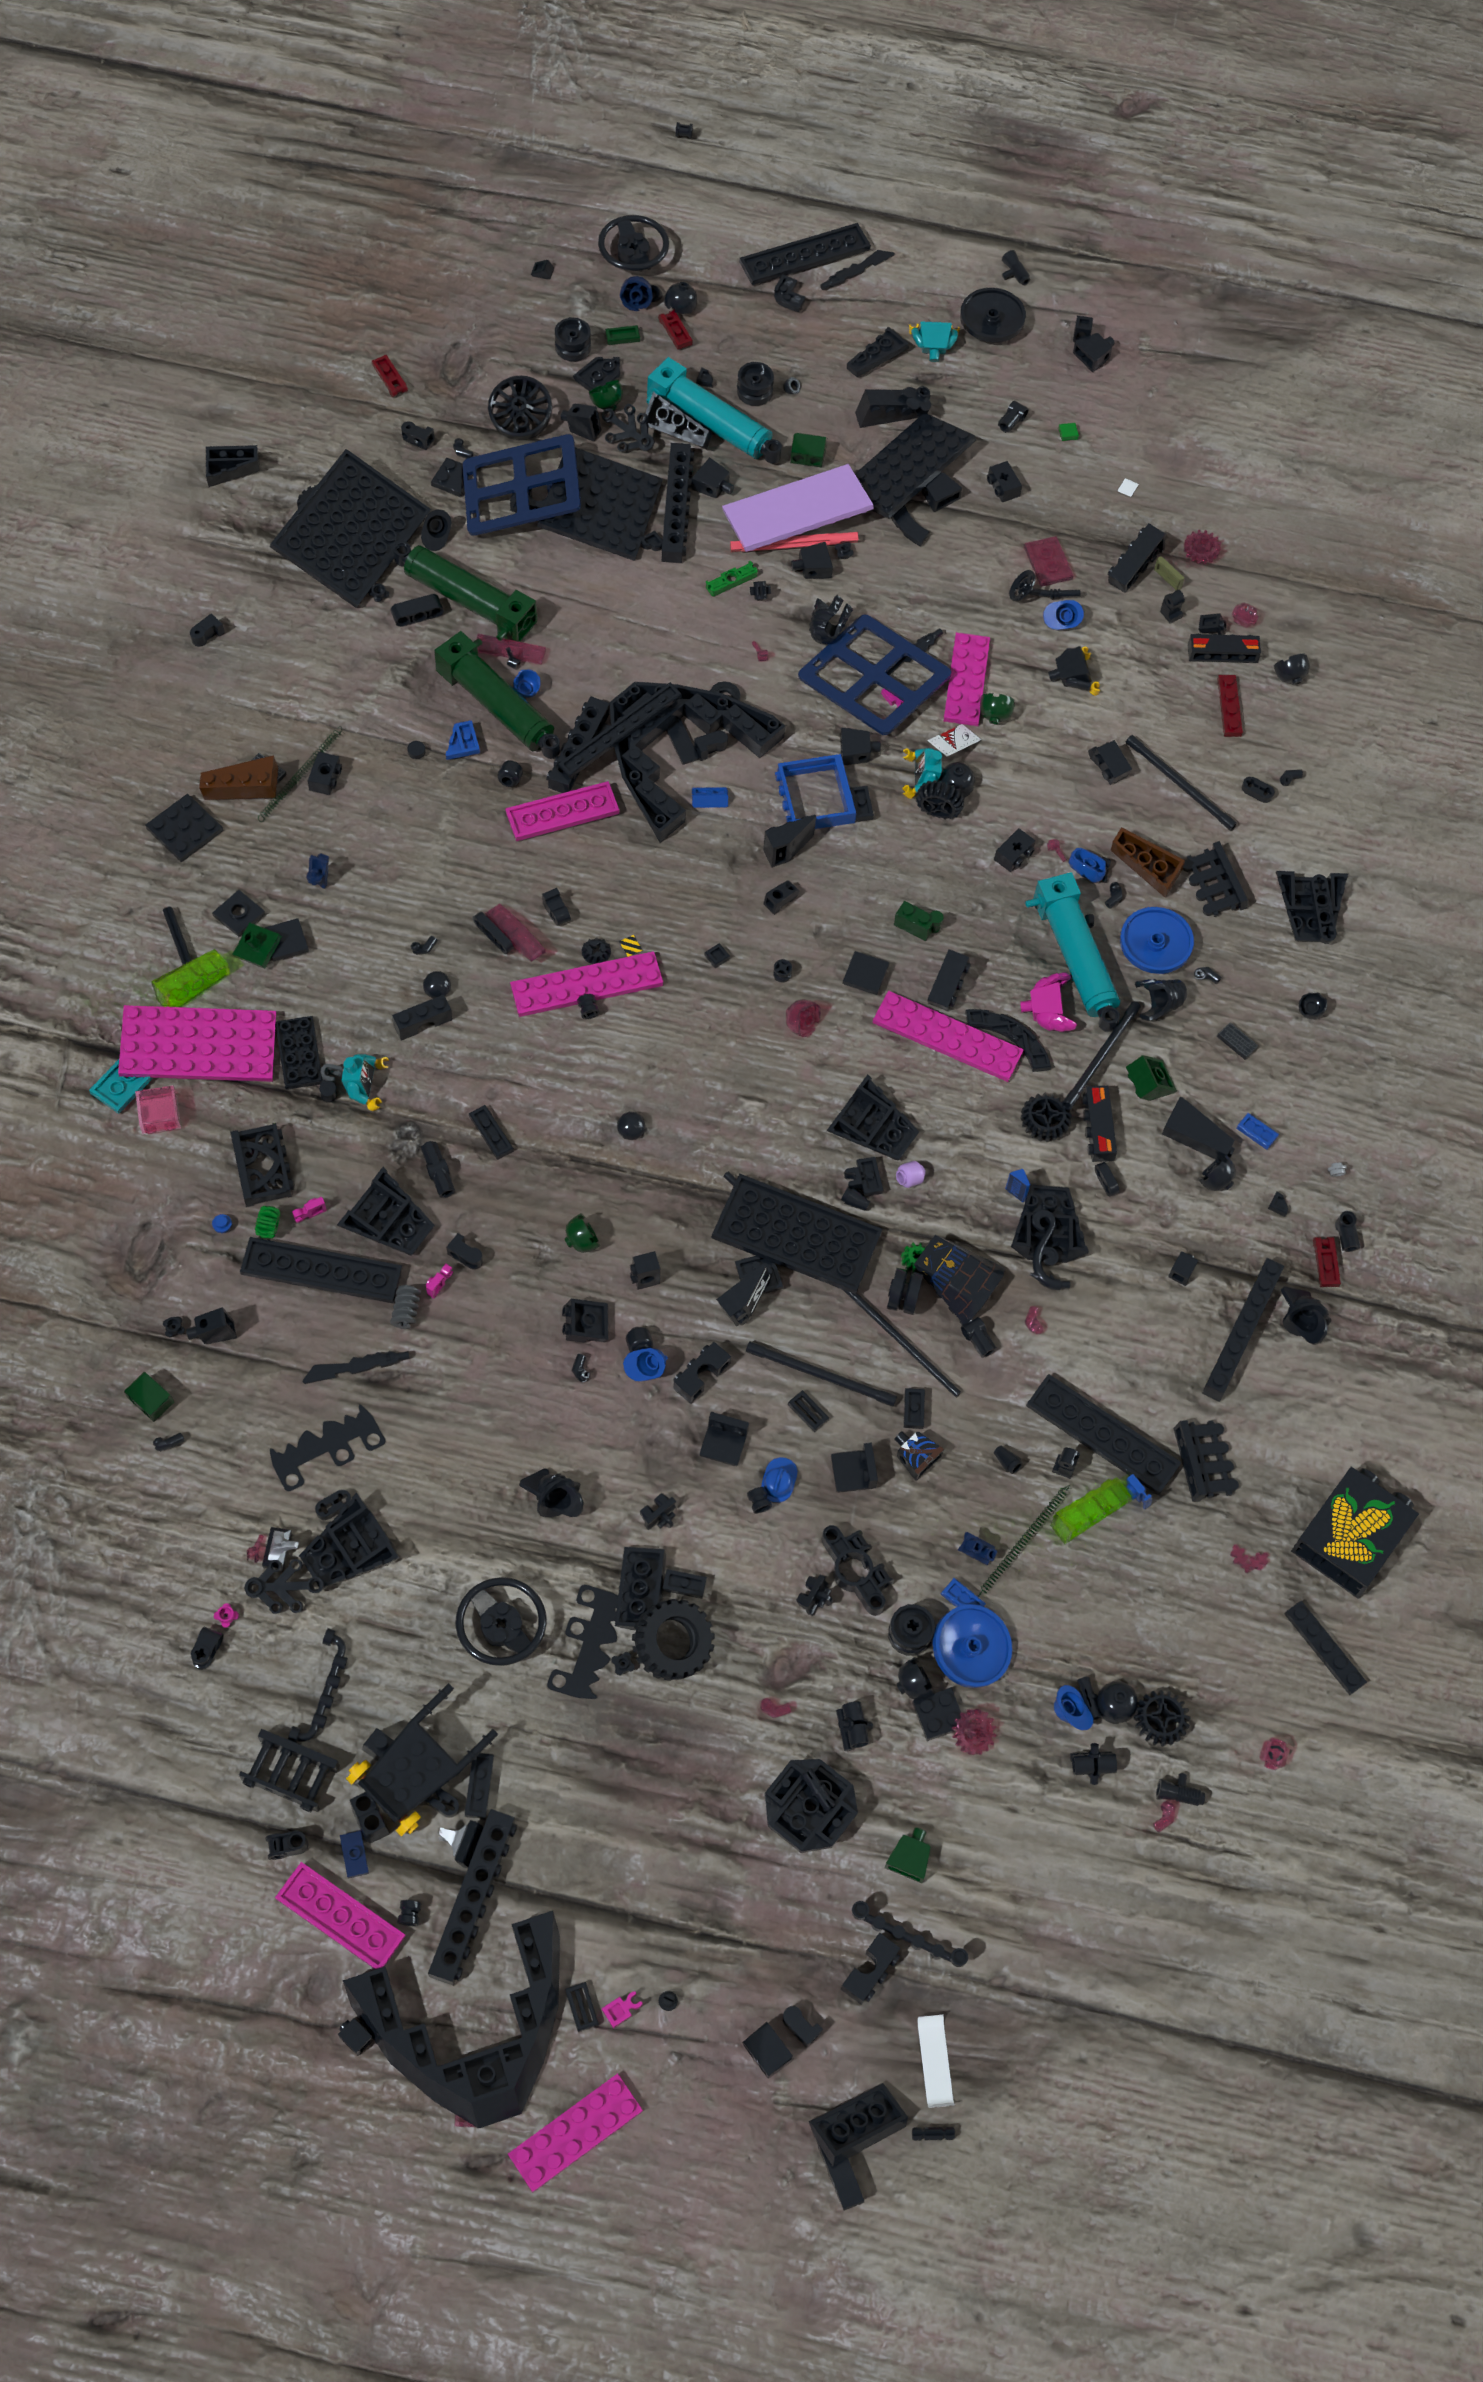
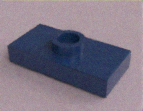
M361 1831L340 1835L347 1878L369 1874Z

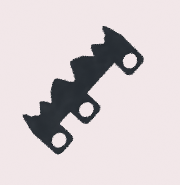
M359 1404L357 1417L345 1415L344 1424L336 1421H324L322 1438L306 1430L299 1438L297 1448L288 1443L284 1454L270 1448L272 1465L284 1489L292 1491L302 1486L304 1479L297 1467L326 1452L330 1453L336 1466H342L352 1461L354 1454L348 1441L360 1436L366 1449L369 1451L384 1445L385 1438L373 1416ZM373 1433L380 1437L379 1443L374 1446L369 1445L367 1442V1437ZM345 1449L348 1451L349 1456L345 1461H339L336 1458L338 1450ZM289 1474L298 1476L299 1480L296 1485L289 1486L286 1484L285 1479Z
M582 1585L576 1601L580 1605L593 1608L594 1611L590 1621L571 1617L566 1627L565 1634L568 1637L583 1641L573 1674L555 1669L550 1674L547 1687L550 1690L576 1698L597 1699V1696L591 1692L592 1690L589 1685L599 1681L598 1676L593 1672L602 1669L610 1661V1658L599 1646L617 1642L615 1629L610 1622L615 1621L616 1618L615 1608H617L618 1595L589 1585ZM583 1591H593L595 1595L594 1600L591 1602L583 1601L581 1597ZM574 1622H580L584 1627L583 1632L579 1635L573 1634L570 1630ZM556 1675H562L566 1679L565 1685L561 1688L555 1687L552 1683Z

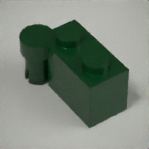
M904 901L895 914L894 926L926 941L932 929V933L940 931L944 915L937 910L928 913Z

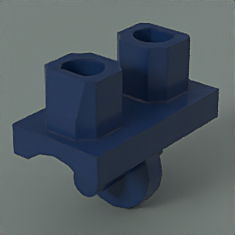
M319 853L317 857L310 856L309 872L306 875L308 883L312 885L318 884L322 888H326L329 856Z
M965 1532L964 1541L958 1548V1551L985 1565H988L989 1561L993 1562L997 1554L995 1546L968 1532Z

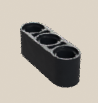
M437 594L394 604L390 609L395 624L399 627L433 619L444 613Z

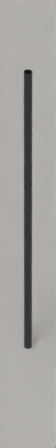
M729 1171L726 1172L723 1177L734 1186L737 1179ZM843 1290L956 1398L961 1394V1391L858 1293L855 1295Z

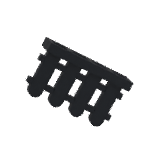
M1220 841L1213 843L1211 851L1205 849L1203 854L1195 857L1187 856L1183 870L1186 872L1193 871L1194 873L1189 877V884L1191 886L1199 885L1201 888L1196 892V899L1207 901L1208 904L1203 907L1204 915H1214V917H1217L1219 912L1229 908L1232 911L1236 910V906L1239 907L1240 911L1247 909L1248 899ZM1208 864L1211 866V868L1201 872L1197 869ZM1214 879H1217L1218 883L1212 884L1207 887L1204 884ZM1224 893V898L1216 901L1212 900V897Z
M1188 1420L1179 1421L1173 1429L1192 1502H1200L1206 1495L1207 1498H1212L1213 1494L1226 1493V1496H1231L1232 1492L1238 1489L1239 1483L1235 1479H1229L1227 1473L1234 1469V1465L1231 1461L1224 1460L1222 1456L1228 1452V1444L1218 1441V1436L1224 1432V1427L1219 1423L1214 1424L1213 1420H1209L1205 1425H1195V1422L1188 1424ZM1211 1437L1212 1443L1200 1444L1199 1438ZM1216 1456L1217 1461L1205 1462L1204 1457ZM1221 1474L1222 1480L1210 1481L1208 1476Z

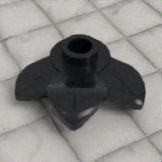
M920 386L917 389L907 387L901 391V394L907 398L906 407L908 409L917 410L921 408L926 412L931 408L929 400L931 395L927 387Z

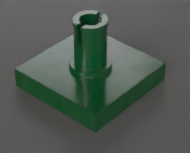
M249 922L232 955L265 969L282 936Z

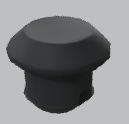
M665 1991L659 1996V2005L663 2010L671 2011L677 2006L678 1998L675 1993Z

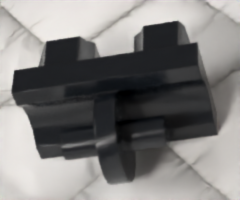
M661 1493L654 1499V1503L659 1507L656 1511H653L649 1505L640 1510V1515L645 1521L644 1526L648 1530L656 1524L660 1529L665 1525L668 1528L674 1526L671 1520L676 1515L671 1511L676 1508V1500L673 1497L669 1499Z
M821 1574L818 1578L809 1576L805 1584L806 1588L811 1590L809 1595L801 1592L796 1599L798 1605L804 1608L807 1614L814 1616L818 1607L822 1609L824 1604L831 1605L833 1599L829 1596L831 1593L829 1589L830 1584L826 1582V1577Z

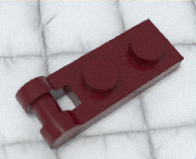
M675 310L658 316L660 323L663 324L677 350L693 345L692 338Z
M387 355L372 360V366L389 390L391 397L397 396L400 392L405 393L408 391L406 383Z
M1314 1237L1313 1247L1315 1248L1320 1287H1339L1341 1281L1334 1237H1327V1239Z

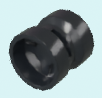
M584 994L577 999L583 1019H592L599 1015V1008L595 1005L596 998L593 994Z
M757 1487L747 1493L749 1501L753 1503L751 1507L753 1513H762L772 1508L771 1501L767 1499L766 1487Z
M401 1900V1914L398 1916L397 1923L404 1926H419L418 1912L421 1911L422 1903L413 1900Z

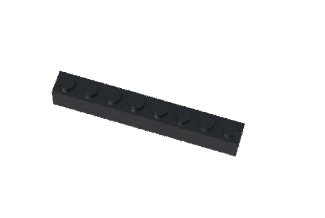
M1266 1258L1202 1394L1218 1402L1221 1401L1282 1273L1284 1265Z

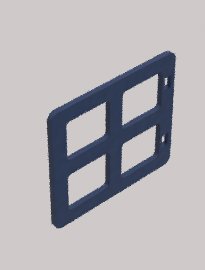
M571 434L467 458L463 461L467 530L472 536L576 512L581 508L575 442ZM562 448L563 468L527 476L526 456ZM513 460L514 479L512 481L478 488L477 468ZM468 475H473L474 479L468 480ZM565 481L567 496L565 502L530 510L529 489ZM516 493V514L480 522V501ZM476 513V518L471 519V514Z
M865 614L857 618L835 641L828 644L799 670L798 677L802 682L879 734L888 735L950 679L951 669L871 616ZM853 629L857 630L853 635L849 634ZM864 630H869L894 647L875 665L846 647ZM904 656L910 657L934 673L916 691L910 690L886 674ZM835 657L864 675L844 693L815 675ZM819 660L821 664L815 667L814 664ZM873 684H878L903 701L886 719H880L855 702Z

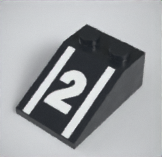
M764 1264L760 1265L716 1299L736 1327L744 1325L749 1321V1317L753 1314L771 1278Z

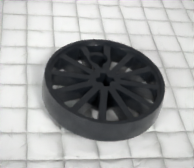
M512 376L501 381L493 389L488 401V412L494 427L502 435L513 440H528L538 436L548 426L552 415V401L548 390L538 380L529 376ZM515 384H523L520 396L517 395L514 387ZM527 385L534 386L535 388L525 397ZM510 386L514 398L508 396L503 390ZM539 391L544 394V397L532 401ZM500 395L509 403L496 402L495 400ZM548 403L547 409L534 408L541 404ZM493 408L507 409L497 414L493 413ZM532 414L545 415L543 421H540ZM510 416L503 425L497 423V420ZM528 418L537 425L535 429L530 430ZM521 420L525 422L522 426L517 425ZM513 422V423H514V431H513V432H510V431L506 430V429L510 426V424Z

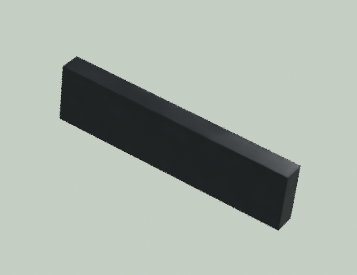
M679 718L666 731L682 765L699 760V756Z

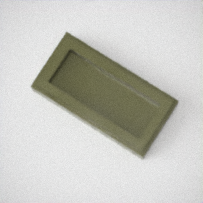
M1160 556L1156 561L1154 570L1175 590L1182 589L1185 578Z

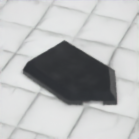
M596 357L574 374L573 377L577 383L588 391L599 385L604 386L606 382L617 380L620 377V357H613V359Z

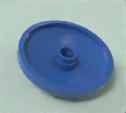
M1147 907L1134 912L1127 918L1121 930L1120 946L1125 957L1135 967L1149 973L1164 974L1179 969L1188 961L1194 946V936L1189 924L1176 912L1162 907Z
M968 1604L952 1609L940 1619L933 1636V1651L938 1666L950 1680L964 1687L980 1688L994 1683L1006 1672L1012 1657V1641L1006 1625L997 1614L983 1606Z

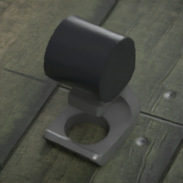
M325 1064L321 1068L323 1081L320 1083L319 1090L321 1098L325 1102H333L337 1098L335 1077L329 1075L342 1077L343 1070L341 1066Z

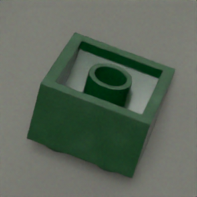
M1142 1055L1126 1066L1128 1078L1133 1082L1136 1088L1135 1093L1140 1099L1151 1101L1177 1092L1163 1060Z

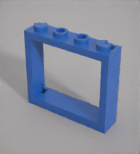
M841 754L778 763L775 778L776 782L779 781L780 783L779 795L780 797L783 796V810L787 811L788 815L786 816V822H793L799 819L795 818L785 777L834 769L845 812L816 816L815 829L855 823L856 810Z

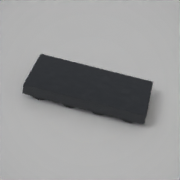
M313 1016L276 1021L285 1089L320 1085L323 1079L321 1076Z

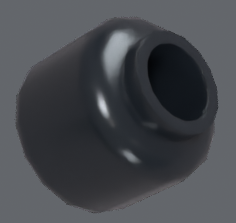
M505 761L498 771V780L506 787H514L520 782L523 768L515 761Z
M634 1327L626 1335V1342L630 1353L640 1349L653 1348L654 1343L651 1334L644 1327Z

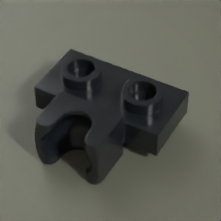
M875 1157L857 1159V1167L845 1170L844 1178L853 1179V1181L848 1183L849 1188H854L857 1191L862 1189L864 1197L883 1194L882 1182Z

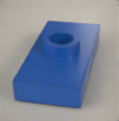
M1247 1113L1236 1128L1266 1150H1268L1279 1135L1249 1113Z
M955 1578L941 1592V1595L955 1607L968 1604L983 1607L986 1605L985 1602Z

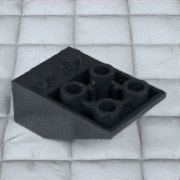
M815 814L804 816L793 822L789 821L778 827H771L765 831L763 851L771 868L789 862L814 837Z

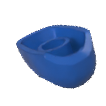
M1076 848L1072 852L1068 863L1080 876L1088 878L1093 883H1098L1104 878L1106 874L1105 860L1083 848Z

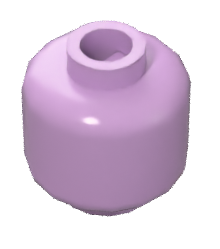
M910 1161L898 1167L896 1178L898 1183L905 1188L920 1185L924 1181L925 1169L917 1161Z

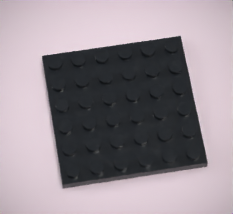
M575 447L581 508L576 512L539 520L537 527L635 561L663 478ZM563 456L558 469L563 468ZM565 481L552 483L544 507L563 503L567 500Z

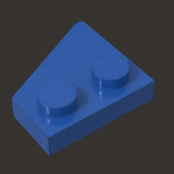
M472 720L454 724L448 751H446V760L479 754L480 748Z

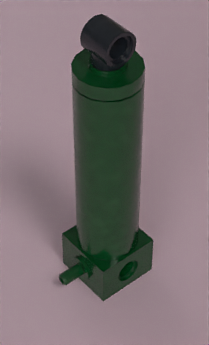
M399 542L394 546L395 562L397 565L404 567V573L407 576L497 625L498 635L496 638L499 641L505 638L518 645L537 623L536 600L524 593L515 590L510 595L421 545L416 546L412 550L406 542Z
M460 631L434 650L436 671L452 686L458 682L529 750L537 751L542 749L543 755L549 759H554L559 755L560 741L558 736L553 734L554 726L478 656V647L482 645L481 639L478 638L473 642Z

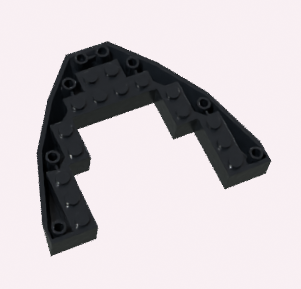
M632 683L610 701L611 725L667 684ZM673 684L682 694V697L622 740L614 748L622 778L659 843H661L685 823L686 810L655 784L660 779V766L642 752L644 748L664 733L675 721L685 716L706 734L715 732L720 727H723L758 758H761L784 738L786 726L773 715L723 693Z
M553 1911L512 1924V1930L530 1986L528 1989L510 1994L522 2038L437 2066L425 2023L406 2030L403 2029L386 1967L343 1980L352 2009L389 2063L431 2100L478 2129L522 2114L544 2064L559 2007L560 1934Z

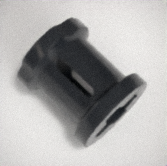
M677 122L675 137L687 136L691 139L693 124L684 125Z

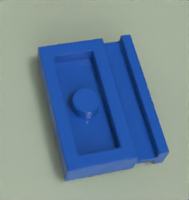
M1132 1474L1127 1478L1126 1492L1132 1500L1136 1499L1139 1503L1142 1501L1143 1508L1147 1509L1151 1506L1152 1496L1150 1494L1146 1495V1489Z

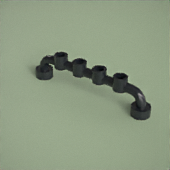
M327 1628L322 1644L331 1646L332 1643H335L338 1650L323 1693L321 1694L317 1710L312 1719L311 1727L307 1733H300L301 1728L292 1726L288 1736V1740L297 1743V1741L305 1742L315 1737L318 1729H323L327 1720V1716H323L325 1709H331L334 1697L330 1696L332 1689H338L341 1677L337 1676L339 1669L344 1670L348 1660L347 1657H344L346 1652L345 1642L341 1637L335 1635L336 1630Z
M857 1901L852 1907V1915L855 1919L871 1924L875 1931L884 1930L890 1933L896 1941L903 1939L911 1943L912 1948L915 1950L924 1949L930 1952L933 1959L938 1960L942 1958L951 1962L956 1967H963L968 1961V1953L962 1948H957L950 1953L944 1950V1947L940 1944L933 1945L925 1941L921 1935L914 1936L906 1932L900 1925L894 1926L885 1922L882 1916L875 1917L870 1915L869 1906L864 1901Z

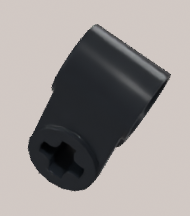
M205 1626L201 1629L191 1651V1659L197 1669L203 1670L210 1666L222 1644L223 1633Z
M300 1831L272 1834L265 1837L269 1846V1860H278L288 1856L303 1854L307 1851L309 1845L307 1838ZM295 1839H303L299 1847L292 1846Z

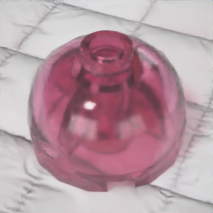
M800 999L787 1008L786 1024L791 1032L805 1038L815 1031L816 1028L812 1027L815 1025V1022L819 1023L821 1017V1008L818 1004L810 1000Z

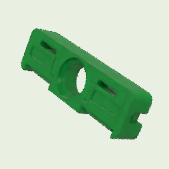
M748 561V564L738 569L732 568L720 574V577L709 582L706 581V589L712 597H715L756 578L758 570L756 567L753 568L754 564L752 561ZM733 576L736 580L729 581L727 578Z

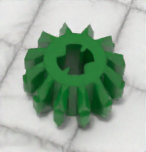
M262 1206L260 1208L255 1227L257 1236L266 1239L275 1237L280 1221L279 1209L273 1206Z
M913 1242L911 1247H905V1252L901 1254L903 1259L901 1264L906 1266L905 1270H912V1273L918 1271L913 1264L925 1249V1247H922V1242L918 1246Z

